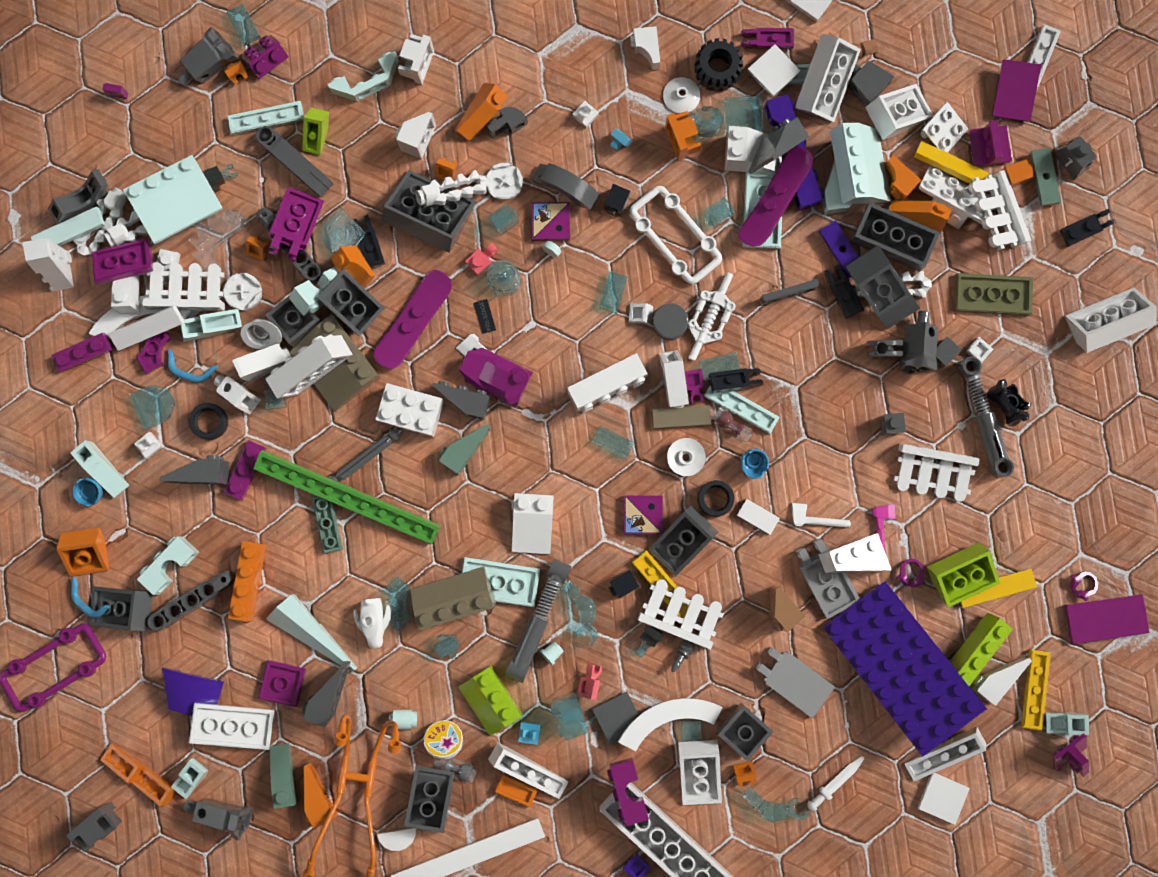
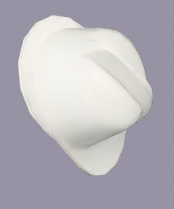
M255 319L245 324L241 329L242 340L248 346L255 349L267 348L278 343L280 344L282 341L281 331L266 319Z

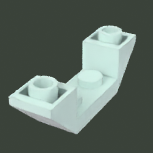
M387 52L378 59L384 73L375 74L370 80L359 82L352 89L345 76L334 78L331 83L327 84L332 94L358 102L390 86L399 63L396 52Z

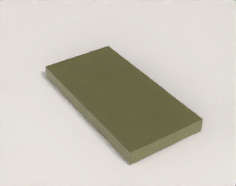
M956 274L955 312L1032 315L1033 277Z

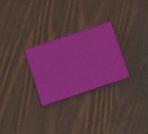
M1002 60L992 117L1024 122L1031 121L1041 64Z
M148 238L92 252L94 282L96 285L153 271L151 245Z

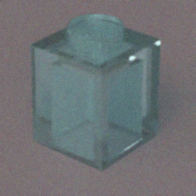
M723 197L705 209L704 220L709 226L712 225L716 229L731 219L735 211L726 198Z
M505 204L491 214L489 220L501 236L519 224L517 218L519 214L514 207L510 208L508 204Z

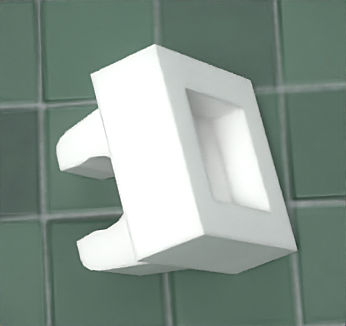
M584 101L572 116L587 128L597 118L599 112Z
M148 432L134 443L146 459H149L163 447L152 432Z

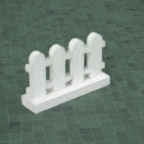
M1003 170L994 175H988L985 177V180H979V177L972 179L973 183L969 184V191L972 194H977L979 201L975 203L977 211L984 212L986 216L982 220V226L986 230L990 229L993 235L988 239L989 245L1002 250L1005 248L1004 245L1010 244L1012 248H1016L1031 241L1006 171ZM990 191L992 197L986 198L984 192ZM997 209L999 215L993 216L991 210ZM998 227H1004L1005 233L999 234Z
M155 262L153 263V271L147 273V276H150V290H146V295L149 298H143V306L149 310H164L175 305L178 310L225 311V303L220 300V297H223L224 292L220 291V279L224 278V272H221V268L215 263L209 265L208 272H202L201 266L197 263H192L189 266V271H183V267L179 263L171 264L170 271H164L163 265ZM163 277H169V290H163ZM182 277H188V291H182ZM202 277H207V291H201ZM162 296H168V299H162ZM201 297H207L206 300H200Z
M899 443L898 451L903 452L902 457L898 456L897 460L901 462L898 476L894 475V481H897L896 486L899 490L906 491L909 488V484H915V490L919 494H926L928 487L935 488L934 494L939 498H944L947 495V491H953V497L957 501L965 500L966 494L970 495L971 490L968 489L970 475L975 474V470H972V465L978 466L979 458ZM915 455L922 456L921 460H916ZM934 458L941 459L940 464L934 463ZM953 462H958L959 467H954ZM914 464L920 465L917 480L911 479ZM932 468L939 469L936 483L930 482ZM951 471L958 472L955 487L949 486Z
M663 579L658 580L655 586L651 584L652 595L648 604H643L642 608L646 610L644 613H639L637 620L711 650L714 643L710 640L711 635L715 637L717 632L713 630L718 617L722 618L724 613H721L722 605L717 601H713L709 607L702 605L704 598L700 594L693 595L691 600L684 598L686 591L683 587H676L673 593L666 590L668 584ZM664 595L671 597L666 611L659 609ZM682 602L689 605L684 619L677 616ZM700 610L707 612L702 626L695 624ZM657 614L664 616L662 621L655 618ZM675 621L682 623L680 628L674 626ZM693 628L700 631L698 635L691 633Z

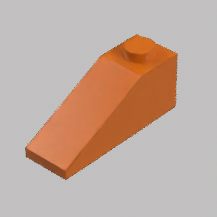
M483 83L455 131L467 141H470L500 110L508 95L496 84Z
M892 200L888 210L936 230L941 234L952 208L935 201Z
M309 762L304 766V812L306 814L304 817L309 826L312 825L313 829L324 824L333 803L312 762ZM335 810V813H334L332 819L335 818V817L338 815V813H337L336 810Z

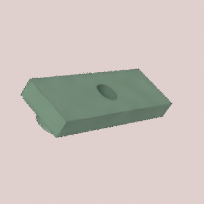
M1050 148L1032 150L1029 153L1040 207L1061 203Z
M319 496L311 497L323 553L343 550L334 503ZM326 520L330 521V525L328 527L324 525V522Z

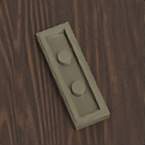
M710 405L652 409L653 429L711 425Z

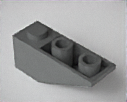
M439 381L438 384L433 383V387L466 416L486 419L490 396L487 395V392L482 390L471 392L468 391V387L460 385L454 388L450 387V383Z

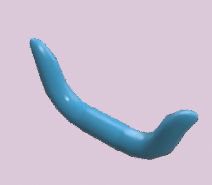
M168 349V367L179 378L195 383L203 382L209 379L219 367L217 365L212 366L204 374L198 376L179 370L175 366L172 350Z
M74 576L72 577L71 598L74 604L89 617H101L110 606L104 605L97 611L92 610L80 599L77 579Z

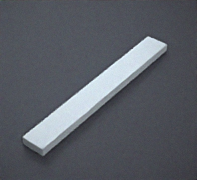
M537 817L391 874V877H444L545 837V834Z

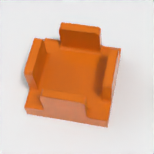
M688 111L677 115L672 113L667 115L665 130L677 161H681L687 155L700 151L701 148L700 142L695 143L693 137L698 135V130L693 118L688 117Z

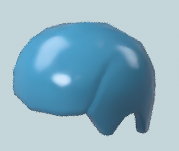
M758 448L749 449L744 452L740 459V468L751 479L762 478L763 474L769 469V458L763 450Z
M90 477L76 481L72 489L76 502L86 507L97 504L103 495V487L94 478Z

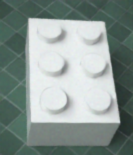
M386 383L376 421L434 438L444 400Z

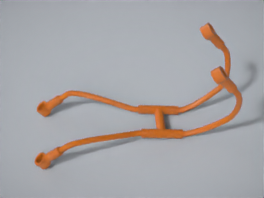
M344 714L341 717L334 740L337 746H345L336 789L337 797L318 835L302 877H315V856L342 794H344L346 780L366 782L364 803L371 862L364 877L374 876L376 854L369 799L372 795L377 753L389 725L393 726V731L391 732L388 751L392 754H397L400 751L401 742L399 741L398 725L395 721L389 720L383 724L371 760H369L367 774L347 772L350 759L348 756L351 717L348 714Z

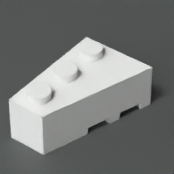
M47 238L22 242L26 262L36 274L41 273L43 276L42 281L50 284L49 289L51 292L74 287L70 267L72 258L67 250Z
M878 533L819 554L825 573H880L891 570Z

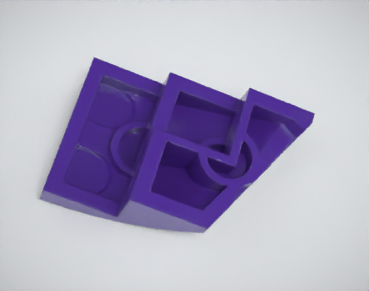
M162 667L161 671L165 681L164 689L167 694L166 702L169 710L193 716L194 703H218L224 684L223 681Z

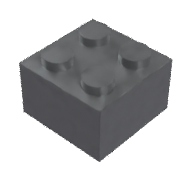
M289 296L266 314L267 318L278 327L282 336L293 347L316 325L322 322L315 313L309 312L302 315L291 302Z
M740 703L718 728L716 733L748 762L773 731L746 706Z

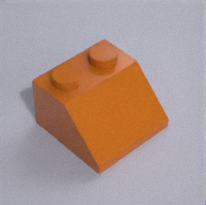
M99 527L60 534L57 551L69 576L109 570L106 541Z

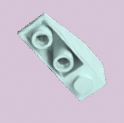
M835 160L823 191L824 215L847 212L850 206H852V204H842Z
M85 440L70 452L82 468L113 498L130 486L94 442Z

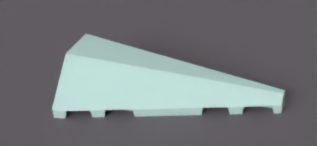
M291 594L266 618L272 624L342 666L346 661H351L295 594ZM351 661L349 671L353 672L357 667Z

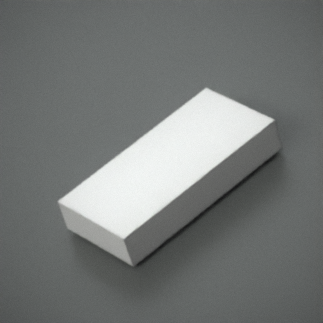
M748 499L744 501L736 515L771 535L780 519Z

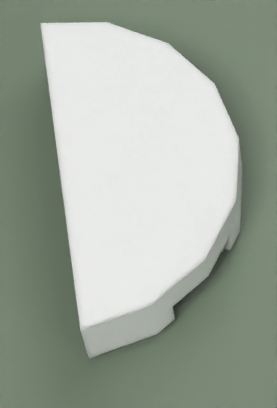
M417 828L378 833L377 836L379 842L385 848L391 851H401L412 844Z

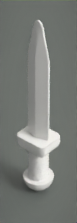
M860 757L848 764L825 787L821 786L819 789L820 794L811 802L808 801V809L816 811L817 807L825 799H832L831 795L857 771L864 757Z

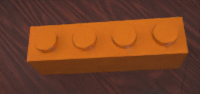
M242 541L228 619L246 622L253 621L267 544Z

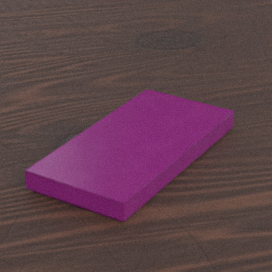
M1143 594L1064 605L1071 644L1150 633Z

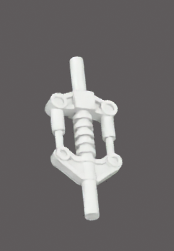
M726 272L718 292H708L706 290L701 292L699 302L695 308L696 312L693 318L688 321V328L696 341L688 357L693 361L696 360L703 344L718 341L722 338L723 327L725 323L727 324L731 313L735 309V304L725 295L733 277V274ZM707 301L712 304L707 311L708 314H706L701 328L696 320ZM719 307L725 309L718 330L710 332L711 325H713V321L716 319L715 316L718 314L717 311L720 310Z

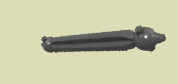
M390 428L388 436L380 438L339 469L335 476L328 475L327 478L337 482L347 479L389 447L392 441L399 442V437L403 430L401 428L397 430Z

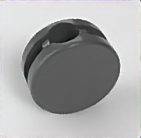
M668 303L662 305L656 310L653 317L655 333L665 340L680 338L688 326V315L677 304Z
M903 340L867 341V346H874V351L867 352V357L903 356V351H893V346H902Z

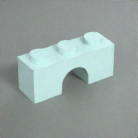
M333 267L323 272L318 281V285L322 289L313 286L309 280L294 287L289 299L302 315L309 312L314 313L320 306L324 305L317 296L339 273L337 268Z
M173 537L167 543L168 547L163 552L160 551L153 558L154 562L140 571L139 574L141 576L137 580L153 595H160L173 581L166 573V567L169 562L175 561L181 567H186L200 553L184 537Z

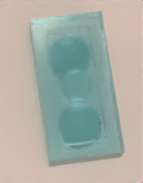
M609 272L599 309L617 314L628 279L627 276Z

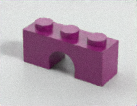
M633 758L610 763V769L607 770L609 781H614L616 789H613L612 792L615 802L619 801L621 809H617L620 822L624 821L625 825L629 826L649 820L643 797L630 798L625 793L626 786L638 780Z

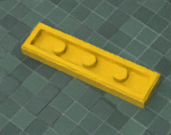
M922 140L914 155L915 158L969 184L973 183L972 179L979 177V180H985V177L989 175L988 172Z
M647 550L632 562L650 585L655 586L658 580L663 579L668 584L666 590L674 592V589L677 587L676 584ZM664 595L663 600L668 605L671 597ZM682 602L677 616L684 619L689 605Z
M1032 569L999 577L1000 584L960 602L961 608L1037 588Z
M1029 649L1028 658L1032 662L1027 667L1021 721L1022 728L1043 730L1050 652Z

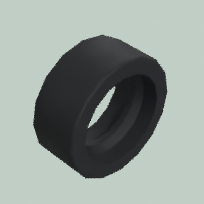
M202 403L196 406L190 413L189 427L197 437L214 440L221 437L227 430L228 416L221 407L211 403ZM208 410L217 413L220 419L218 428L210 433L203 432L198 426L200 414Z
M719 480L707 482L700 488L697 496L699 508L703 513L712 517H719L728 513L733 507L735 499L732 488L727 483ZM710 488H721L726 493L727 503L722 509L712 510L706 505L704 498Z

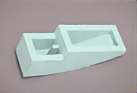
M238 309L183 319L185 322L180 325L183 342L211 337L242 328Z

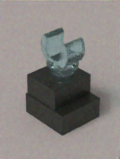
M232 163L226 165L222 172L219 171L217 165L203 171L214 193L220 191L219 186L225 184V178L233 179L238 176L237 171L229 173V170L234 168Z
M648 624L640 636L643 642L635 654L642 658L650 645L655 647L657 642L661 640L663 633Z

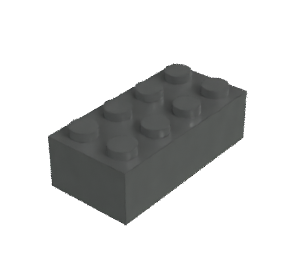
M869 202L862 213L850 242L868 250L879 245L887 258L920 272L926 267L940 232Z

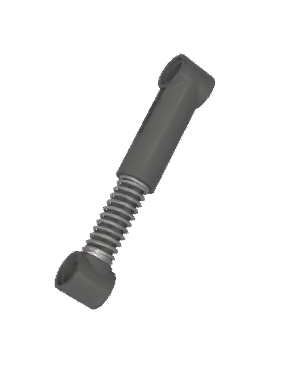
M968 357L960 361L957 370L959 375L967 381L968 389L971 390L969 393H972L970 396H973L971 398L973 403H975L973 406H976L974 409H977L975 412H978L975 419L990 463L989 471L996 478L1007 477L1012 474L1014 464L1008 457L995 413L990 412L989 410L991 409L988 408L990 405H987L989 402L985 398L987 396L984 395L986 392H983L985 389H982L984 386H981L982 382L980 383L982 365L978 358ZM966 363L972 365V372L967 370ZM999 463H1002L1005 467L1003 473L998 469Z
M553 559L547 577H549L547 579L548 584L545 585V591H542V598L540 597L541 600L538 601L537 610H534L535 614H530L522 637L505 673L506 677L523 683L548 624L546 619L549 615L548 612H550L549 609H552L551 606H553V600L556 599L557 590H560L561 584L565 583L572 566Z

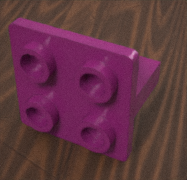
M272 35L262 37L258 41V45L254 48L253 46L247 48L242 56L258 79L289 57L279 41Z
M990 121L985 128L971 129L969 131L974 166L1010 163L1012 161L1006 125L998 126V121Z
M1083 733L1080 736L1075 735L1070 739L1068 746L1065 748L1060 747L1054 752L1053 764L1056 771L1069 762V767L1076 774L1080 773L1084 777L1089 773V760L1081 753L1087 748V736Z

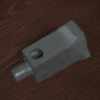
M210 26L205 32L204 37L181 60L187 69L178 76V79L184 86L193 79L205 83L226 65L235 62L239 58L232 46L217 30Z
M919 311L917 323L906 325L902 346L903 356L900 357L898 371L910 375L937 372L938 327L929 324L930 312Z
M206 798L197 802L187 800L183 811L194 814L193 822L226 831L235 840L239 841L249 827L253 808Z

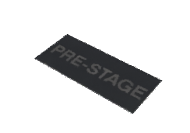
M488 300L474 302L482 334L495 331L496 328Z

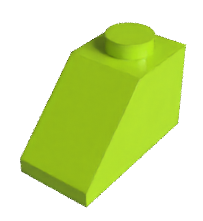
M311 107L304 116L302 151L317 155L322 154L329 125L328 111Z

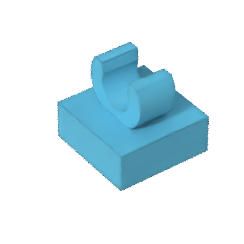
M617 128L611 133L615 139L610 146L617 151L622 145L629 147L633 142L632 139Z
M521 721L518 742L538 745L541 724Z

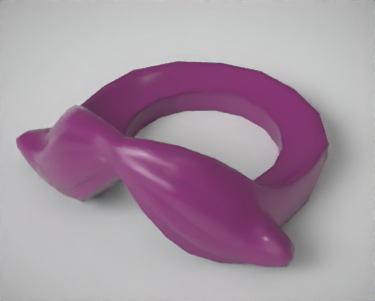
M908 559L901 564L900 574L896 578L903 585L918 587L926 584L923 580L925 570L918 560ZM908 563H915L920 568V574L912 583L908 582L905 570Z
M1083 571L1076 576L1071 575L1070 588L1076 597L1087 601L1089 596L1097 592L1098 581L1094 574ZM1084 576H1090L1093 579L1094 587L1091 591H1077L1075 588Z

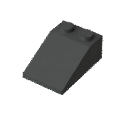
M798 117L792 121L788 118L779 124L780 128L775 126L767 131L769 135L763 138L749 169L750 174L774 161L809 137Z
M343 268L317 296L357 336H360L385 309Z
M207 455V459H198L161 476L160 481L179 484L227 485L229 482L230 462L224 461V457Z
M690 506L648 550L676 577L719 532L696 509Z
M93 586L91 609L97 611L104 605H109L110 608L101 617H89L88 625L129 631H148L152 593L149 591Z
M346 661L316 694L310 696L309 700L304 703L302 713H305L304 721L326 727L333 719L351 661Z
M415 766L405 827L440 833L445 832L455 772Z

